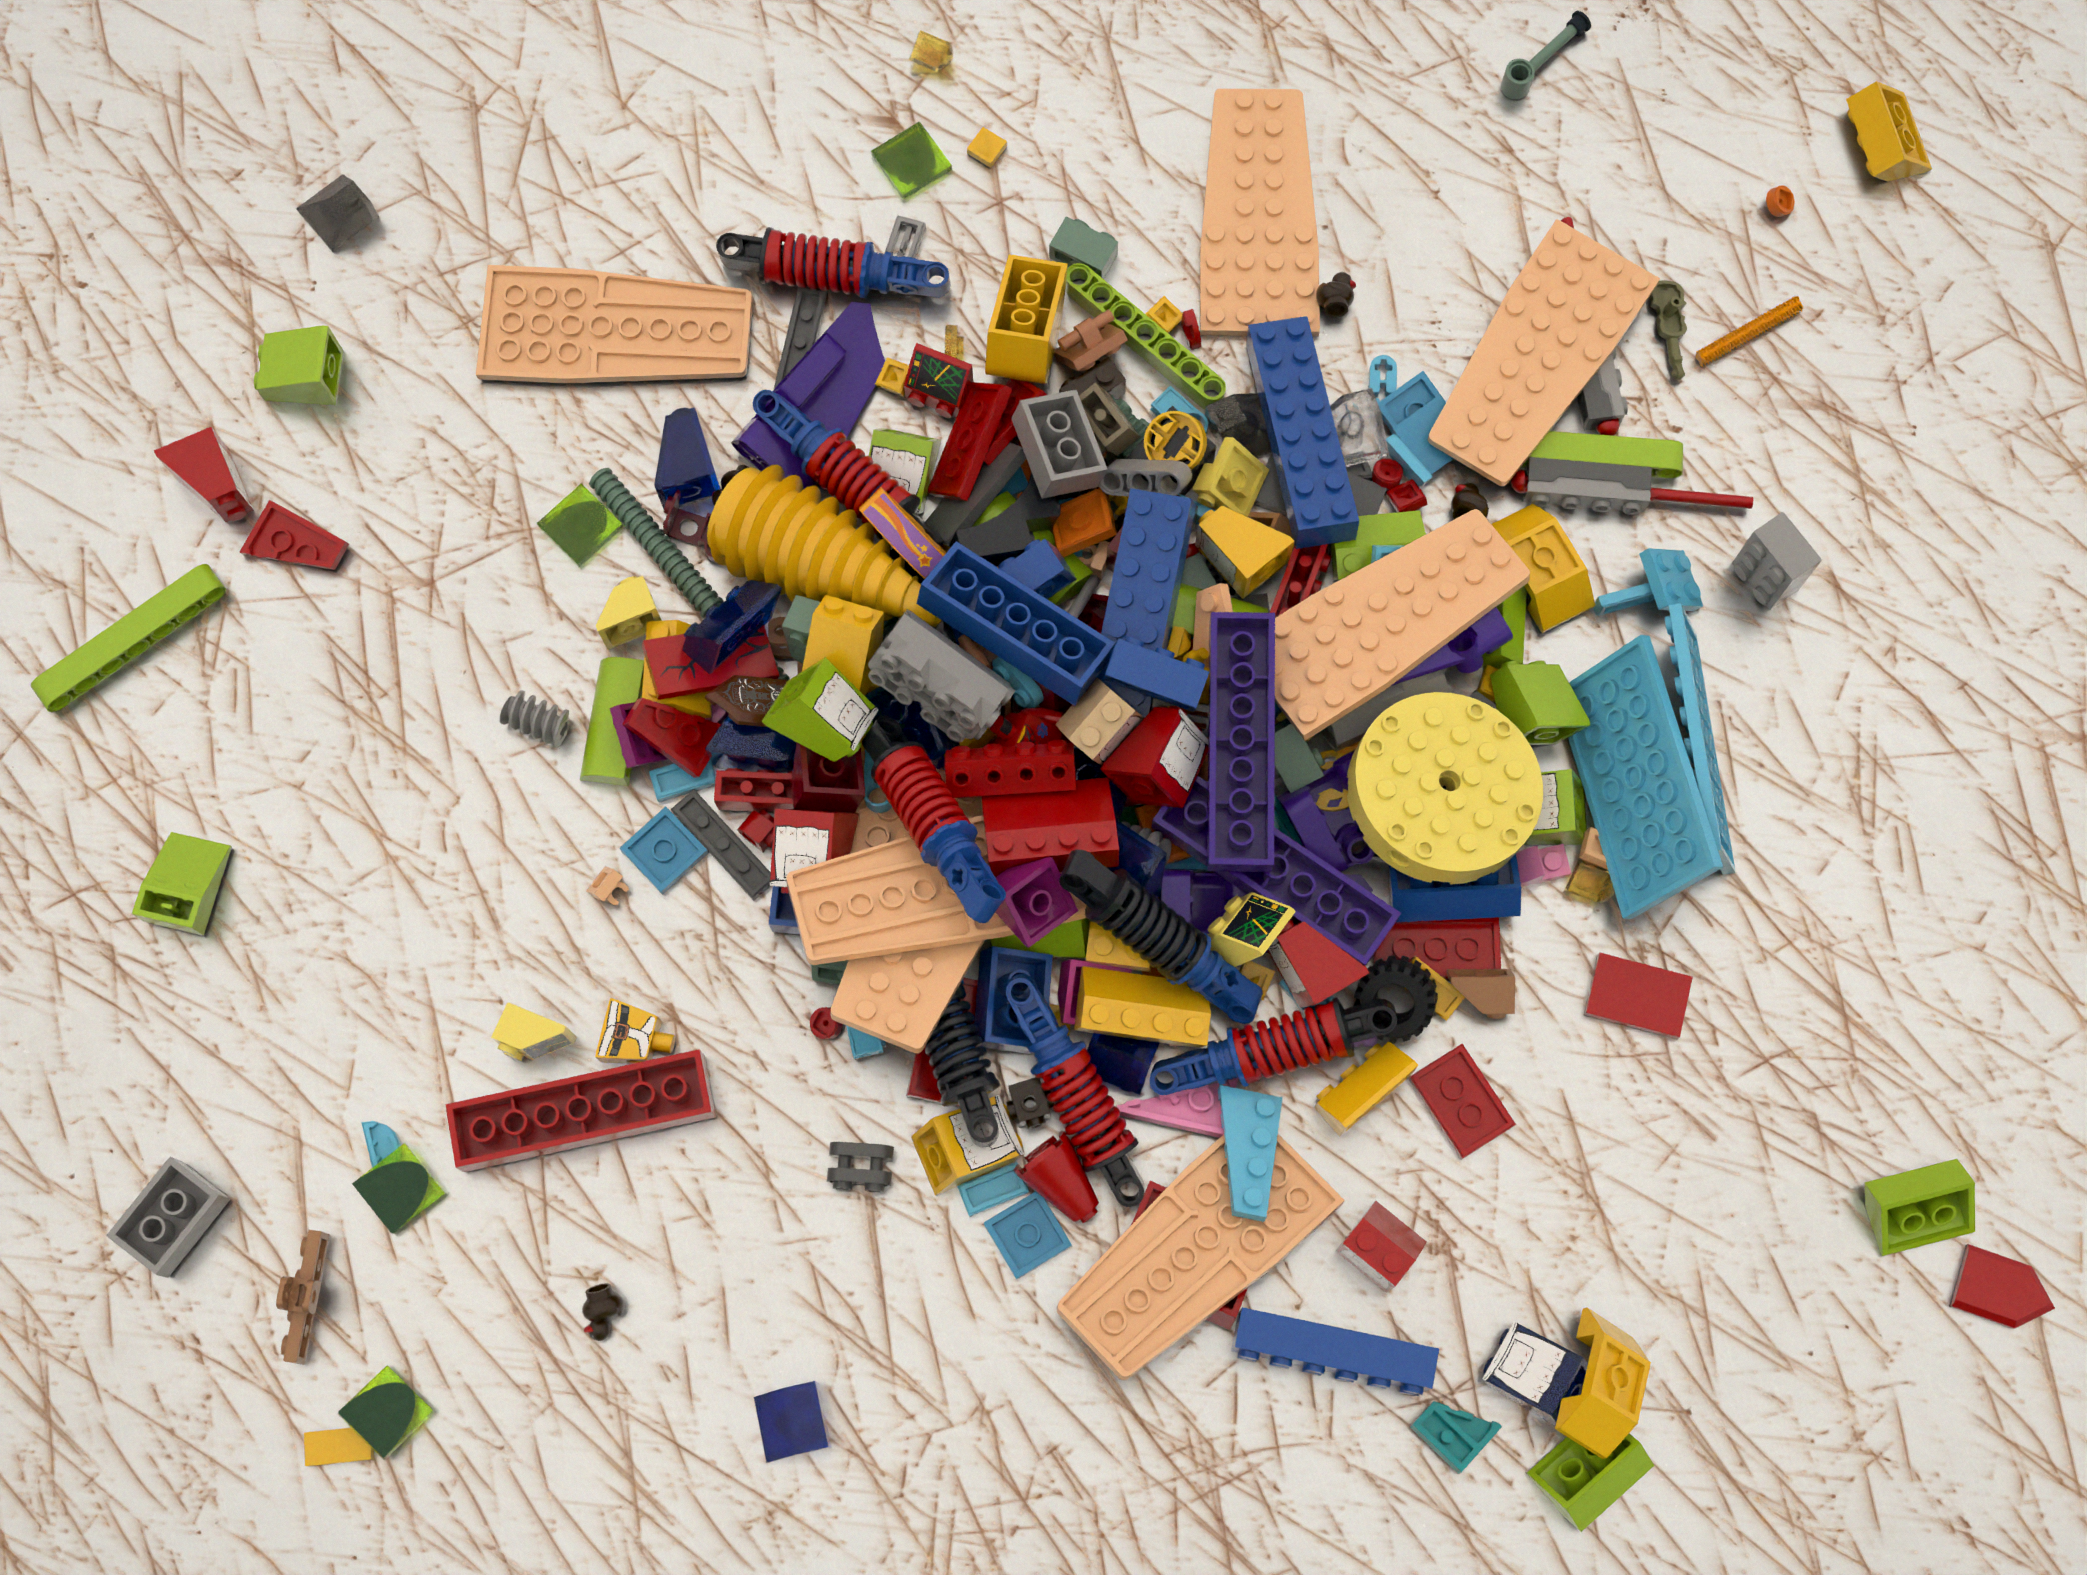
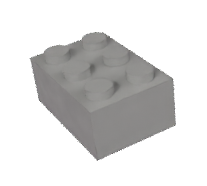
M1077 390L1020 400L1011 419L1041 498L1098 487L1108 469Z
M1781 512L1751 534L1732 564L1738 577L1743 581L1746 580L1752 587L1753 594L1758 602L1763 605L1765 604L1771 610L1799 591L1822 559L1787 515Z
M169 1157L106 1236L155 1275L168 1278L231 1199L184 1162Z

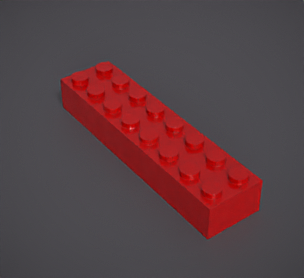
M700 1049L445 1104L455 1167L462 1172L716 1118L705 1055Z

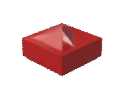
M1413 479L1386 491L1387 499L1396 512L1415 511L1428 505L1425 495Z

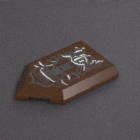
M733 675L707 693L704 698L712 705H719L729 713L728 717L736 724L767 727L761 721L788 680Z

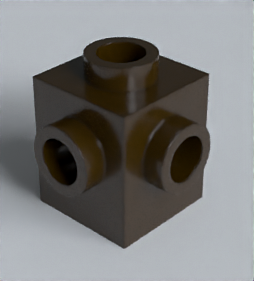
M1035 1077L1008 1086L1011 1101L1006 1102L1011 1121L1018 1119L1019 1126L1027 1125V1129H1034L1045 1125V1119L1051 1118L1049 1109L1053 1108L1054 1103L1048 1101L1047 1095L1050 1093V1090L1043 1091L1040 1078ZM1027 1102H1034L1036 1104L1032 1108L1025 1106Z

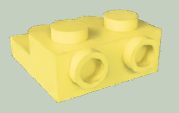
M1225 437L1214 462L1204 463L1192 490L1198 494L1197 501L1206 507H1213L1217 510L1219 507L1224 506L1248 517L1269 469L1235 438Z

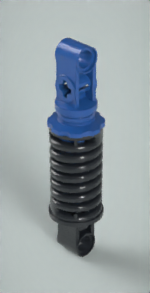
M1073 850L1069 853L1060 875L1059 883L1062 888L1071 892L1087 905L1085 916L1088 920L1102 926L1105 931H1111L1114 938L1120 939L1123 945L1130 946L1131 951L1139 953L1141 959L1148 960L1150 966L1157 968L1159 973L1165 976L1172 985H1180L1186 981L1190 989L1195 992L1198 991L1206 1000L1220 1008L1235 1022L1248 1024L1254 1020L1263 994L1262 989L1242 975L1234 966L1223 960L1222 955L1217 951L1210 950L1211 937L1207 933H1203L1190 922H1186L1183 916L1168 907L1164 901L1159 900L1155 894L1150 893L1145 886H1141L1126 869L1120 868L1112 872L1096 860L1091 853L1084 850Z
M962 980L927 1041L925 1053L930 1057L929 1065L934 1069V1078L938 1080L937 1087L941 1094L942 1106L959 1105L972 1142L979 1147H989L997 1141L999 1129L987 1094L999 1088L1001 1084L993 1072L987 1073L986 1071L991 1066V1061L989 1059H982L987 1055V1050L984 1047H978L983 1043V1039L981 1036L975 1035L979 1028L978 1025L972 1023L975 1019L974 1014L967 1012L971 1008L970 1003L965 1000L960 1001L966 997V991L963 986L964 981ZM980 1123H988L993 1127V1132L987 1138H980L974 1132L976 1126Z

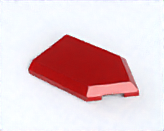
M1967 1244L1950 1307L2013 1329L2055 1309L2032 1266Z

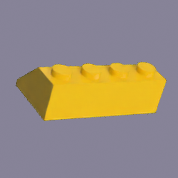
M1082 966L1074 1024L1075 1031L1196 1048L1207 1046L1211 1018L1210 1002L1198 991L1195 992L1190 989L1186 981L1180 985H1172L1167 981V978Z

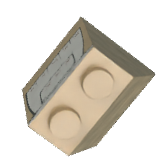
M1097 677L1075 706L1072 704L1055 725L1088 757L1103 765L1143 721L1144 717Z

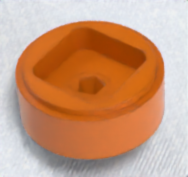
M1781 185L1772 188L1766 196V204L1772 215L1781 217L1793 211L1795 204L1794 196L1788 187Z

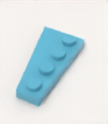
M1219 1085L1217 1091L1218 1100H1220L1221 1104L1220 1117L1224 1130V1151L1228 1164L1227 1177L1232 1216L1264 1222L1267 1218L1282 1097Z

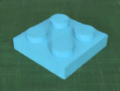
M1648 548L1639 553L1658 610H1669L1668 605L1682 603L1685 611H1695L1703 607L1700 598V588L1694 581L1690 569L1691 563L1684 550Z

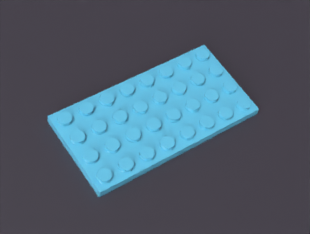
M1682 603L1668 605L1670 615L1665 616L1667 633L1675 645L1669 647L1672 664L1675 665L1676 671L1680 675L1674 677L1677 695H1680L1681 702L1684 703L1683 707H1679L1681 722L1690 736L1684 738L1685 748L1691 763H1694L1695 768H1692L1723 864V868L1720 871L1722 874H1734L1736 870L1697 635Z
M1639 635L1569 682L1589 718L1590 726L1568 737L1594 825L1599 833L1598 838L1603 855L1606 858V865L1623 919L1635 918L1723 868L1650 636Z

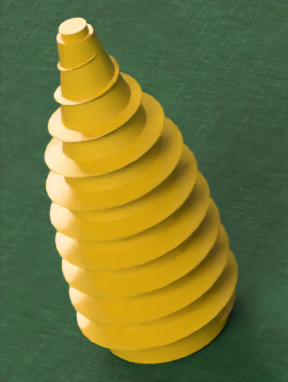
M771 465L763 471L753 467L743 469L730 480L720 494L710 516L707 541L714 561L719 565L727 566L728 571L733 576L738 578L747 577L753 586H766L769 592L774 595L786 594L791 602H793L796 595L819 602L822 601L825 595L882 611L884 612V621L893 617L901 618L908 609L934 628L941 622V619L916 604L921 584L918 582L917 575L912 577L904 569L905 559L900 556L893 560L889 556L891 545L885 538L876 544L873 543L874 526L871 523H865L856 529L857 514L854 510L848 509L839 514V503L835 497H828L821 501V492L817 486L812 485L803 489V483L799 476L790 475L785 478L781 466Z

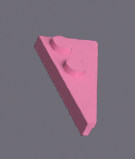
M1238 1078L1227 1080V1083L1223 1085L1236 1088ZM1219 1083L1195 1089H1186L1169 1095H1159L1158 1097L1145 1100L1138 1098L1127 1101L1125 1104L1117 1105L1120 1110V1116L1218 1138L1224 1135L1220 1117L1221 1104L1220 1100H1218L1217 1091Z

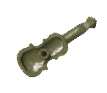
M1662 280L1659 281L1649 297L1650 307L1654 308L1657 312V332L1662 338L1666 339L1669 364L1673 368L1671 376L1675 380H1681L1685 376V372L1682 367L1683 356H1681L1678 339L1687 331L1684 321L1685 316L1681 313V308L1687 303L1684 301V289L1679 283Z

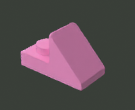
M1564 844L1538 849L1536 845L1516 853L1521 887L1569 877L1572 874Z

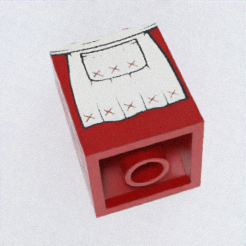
M212 427L154 450L156 457L174 478L225 522L240 520L247 513L254 511L231 453Z
M1170 706L1169 708L1154 707L1103 763L1101 770L1133 803L1183 808L1208 753V739L1202 733V729L1187 717V713L1177 706Z
M775 809L770 886H780L781 893H789L786 881L789 872L850 854L859 813Z
M1292 920L1288 921L1267 949L1300 1008L1316 1005L1369 974L1367 967L1304 921L1294 924Z
M1375 1201L1337 1248L1336 1252L1387 1293L1399 1283L1410 1269L1427 1241L1379 1202Z

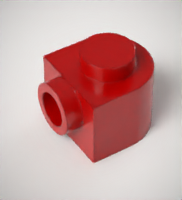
M753 810L737 831L763 853L768 847L772 848L774 818L765 810H761L760 813Z

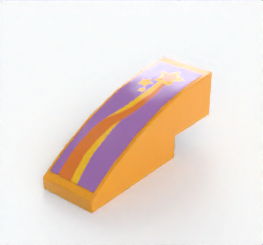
M882 487L859 507V511L924 579L946 554L925 532L924 528Z

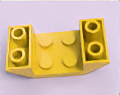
M1531 504L1491 524L1530 571V580L1524 585L1532 598L1527 609L1542 633L1595 607L1587 567L1556 517L1535 504Z
M1587 1307L1582 1310L1576 1335L1578 1340L1591 1347L1581 1395L1562 1398L1555 1429L1601 1459H1605L1638 1424L1651 1362L1632 1336Z

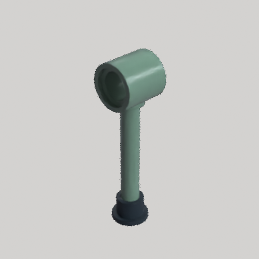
M1575 11L1572 14V19L1566 23V28L1530 61L1520 58L1510 61L1501 82L1503 94L1514 100L1524 98L1529 93L1535 71L1573 36H1579L1583 31H1589L1591 29L1589 18L1583 12Z

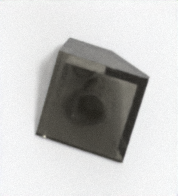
M344 174L296 208L332 252L379 218L369 198L353 180Z
M1258 393L1232 394L1206 406L1205 416L1208 420V428L1219 448L1225 437H1233L1257 459L1272 452Z

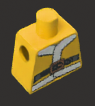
M610 998L595 1057L603 1063L633 1064L652 1060L655 1051L671 1054L674 1049L676 1036L660 1032L662 1021L658 1016Z

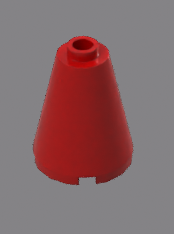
M1060 1131L1059 1140L1052 1136L1025 1157L1028 1163L1023 1168L1017 1164L1013 1171L1021 1180L1073 1222L1081 1220L1082 1223H1085L1098 1212L1095 1207L1099 1201L1065 1131Z

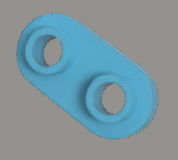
M1000 657L993 660L992 671L1009 682L1010 686L1015 689L1013 698L1019 706L1035 708L1043 702V693L1031 677Z

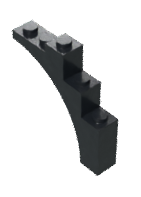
M1031 472L1026 489L1015 503L998 516L978 526L956 531L949 547L951 548L957 541L994 566H999L1004 560L1010 557L1016 558L1024 553V548L1035 540L1033 532L1052 529L1061 513L1058 500L1077 497L1080 491L1042 499Z

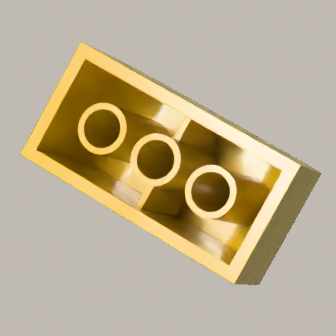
M1008 255L988 328L986 375L1040 384L1047 383L1061 326L1068 263Z

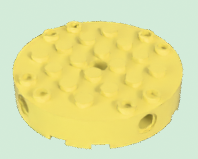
M1433 692L1414 695L1387 708L1374 720L1359 742L1351 758L1347 773L1348 805L1353 821L1356 820L1364 834V841L1391 867L1410 877L1430 883L1432 881L1450 882V884H1463L1476 881L1480 877L1496 872L1517 853L1532 834L1539 819L1543 803V781L1540 766L1531 745L1522 732L1495 708L1477 699L1455 693Z

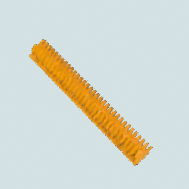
M1794 296L1788 299V301L1779 304L1776 308L1763 313L1764 315L1754 318V320L1745 323L1739 329L1729 332V334L1720 337L1714 343L1708 344L1701 348V350L1696 351V359L1699 361L1700 366L1703 367V364L1706 366V363L1709 364L1712 360L1715 361V358L1719 359L1718 356L1722 357V354H1728V351L1731 352V349L1734 350V347H1740V344L1744 345L1743 342L1747 343L1753 337L1756 338V335L1759 336V333H1765V330L1768 331V328L1772 329L1771 326L1774 328V325L1777 326L1778 323L1781 324V321L1784 322L1787 318L1790 319V316L1793 317V314L1796 315V313L1799 314V311L1802 312L1804 308L1799 297Z

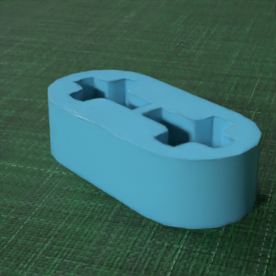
M1387 355L1375 357L1369 368L1368 404L1375 412L1377 411L1373 406L1380 402L1379 398H1376L1379 395L1380 388H1385V397L1397 389V365L1394 359ZM1380 365H1385V369L1388 370L1385 380H1380V371L1378 370Z

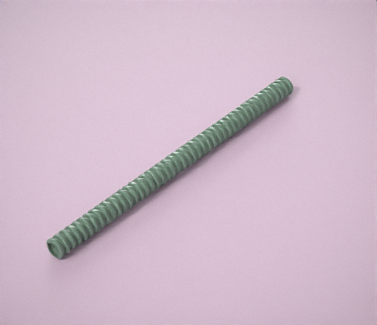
M609 467L597 471L591 477L589 486L595 489V493L601 496L603 502H607V507L612 509V513L618 516V520L624 523L626 529H630V534L636 536V541L642 543V548L648 550V555L653 557V561L659 564L661 570H665L667 577H671V582L677 584V589L683 591V596L689 598V603L695 605V610L701 612V617L707 618V624L713 625L712 629L741 625L742 621L736 618V614L730 611V607L724 604V600L721 597L717 598L718 593L714 590L712 591V586L706 584V579L700 577V572L694 570V565L688 563V558L682 556L683 552L677 549V545L671 542L669 536H665L663 529H659V524L653 522V517L647 515V510L642 508L640 502L636 501L633 495H630V491L624 488V484L621 481H618V477L613 474V471ZM778 667V679L790 680L787 674L783 675L784 670Z

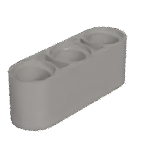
M1116 459L1107 467L1108 470L1101 480L1099 487L1103 492L1112 496H1129L1130 488L1176 496L1190 483L1192 473L1189 466L1181 461ZM1113 473L1119 477L1120 481L1114 477ZM1141 474H1143L1144 476H1146V478L1148 479V482L1145 481V480L1142 478V475H1141ZM1170 475L1173 476V477L1177 480V483H1175L1174 481H1172V479L1170 478Z

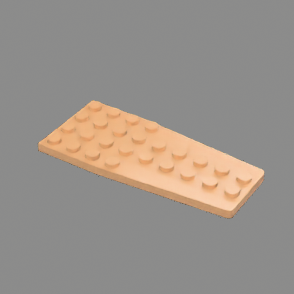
M1217 89L1214 93L1200 247V335L1247 336L1248 325L1307 316L1312 336H1319L1320 308L1316 299L1319 287V247L1303 93L1298 89Z
M1556 219L1508 290L1432 427L1428 437L1429 444L1497 485H1507L1612 354L1658 285L1660 278Z
M488 265L476 376L480 380L549 383L744 377L747 374L753 297L748 289L574 268Z
M1474 509L1316 592L1276 617L1275 703L1303 740L1306 741L1386 690L1526 585L1530 580L1529 569L1481 511Z
M936 768L942 780L946 783L945 771ZM981 796L954 798L967 818L983 815ZM903 823L894 840L910 836ZM985 940L849 960L831 1006V1018L910 1052L920 1053Z
M983 815L968 818L971 824H974L978 831L975 843L981 850V856L988 864ZM910 836L791 871L786 877L787 888L806 959L811 965L1001 938L1015 934L996 912L987 923H979L970 918L956 893L949 886L946 877L941 875L937 867L924 863L920 851ZM1071 892L1070 894L1077 906L1078 912L1063 923L1086 918L1085 909L1087 905Z
M1279 1134L1277 1135L1267 1218L1264 1222L1232 1216L1227 1177L1228 1164L1227 1158H1225V1139L1223 1135L1179 1174L1059 1301L1057 1313L1119 1379L1127 1380L1273 1269L1344 1203L1345 1200Z

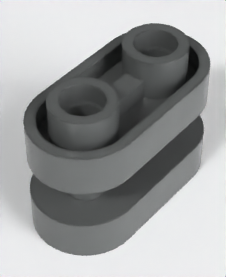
M830 1142L829 1156L838 1158V1167L828 1168L827 1182L833 1183V1189L852 1190V1185L865 1186V1191L884 1192V1187L891 1186L892 1173L882 1171L883 1161L893 1160L894 1147L882 1144ZM851 1159L870 1160V1170L850 1168Z

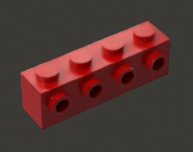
M1329 544L1295 549L1294 546L1270 613H1275V618L1321 590L1322 581L1318 579L1321 572L1327 573L1332 556L1327 554Z
M1052 740L1048 744L1036 745L1032 742H1020L1015 746L1002 747L1000 744H988L983 748L970 749L968 746H956L945 752L946 785L952 792L953 798L1076 790L1075 755L1072 742Z
M728 768L725 771L716 770L714 802L718 810H755L757 812L765 810L766 812H775V809H794L791 784L793 771L775 773L772 770L761 769L757 770V772H746L738 768Z

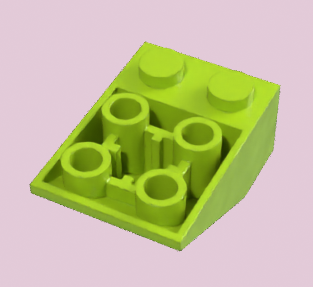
M171 832L140 886L132 914L143 922L204 936L232 846Z

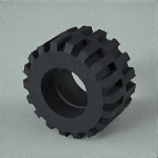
M1395 955L1388 956L1386 961H1383L1382 958L1375 961L1373 966L1370 965L1367 968L1369 974L1360 979L1355 991L1354 998H1356L1354 1006L1377 1000L1378 990L1389 984L1401 985L1412 994L1415 1003L1414 1007L1407 1012L1396 1013L1397 1024L1394 1030L1388 1034L1376 1037L1382 1041L1384 1036L1390 1037L1389 1042L1397 1043L1398 1038H1402L1403 1042L1408 1041L1413 1034L1417 1037L1422 1033L1424 1027H1428L1436 1008L1438 993L1435 990L1437 985L1435 980H1430L1431 973L1427 968L1423 971L1420 968L1421 963L1415 960L1414 964L1408 962L1409 957L1402 956L1401 960H1396ZM1379 1010L1373 1015V1019L1378 1023H1385L1391 1018L1390 1013L1385 1010Z

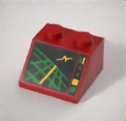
M916 343L904 383L905 398L915 406L924 407L925 405L933 408L943 417L951 418L953 416L957 418L970 383L974 382L972 364Z

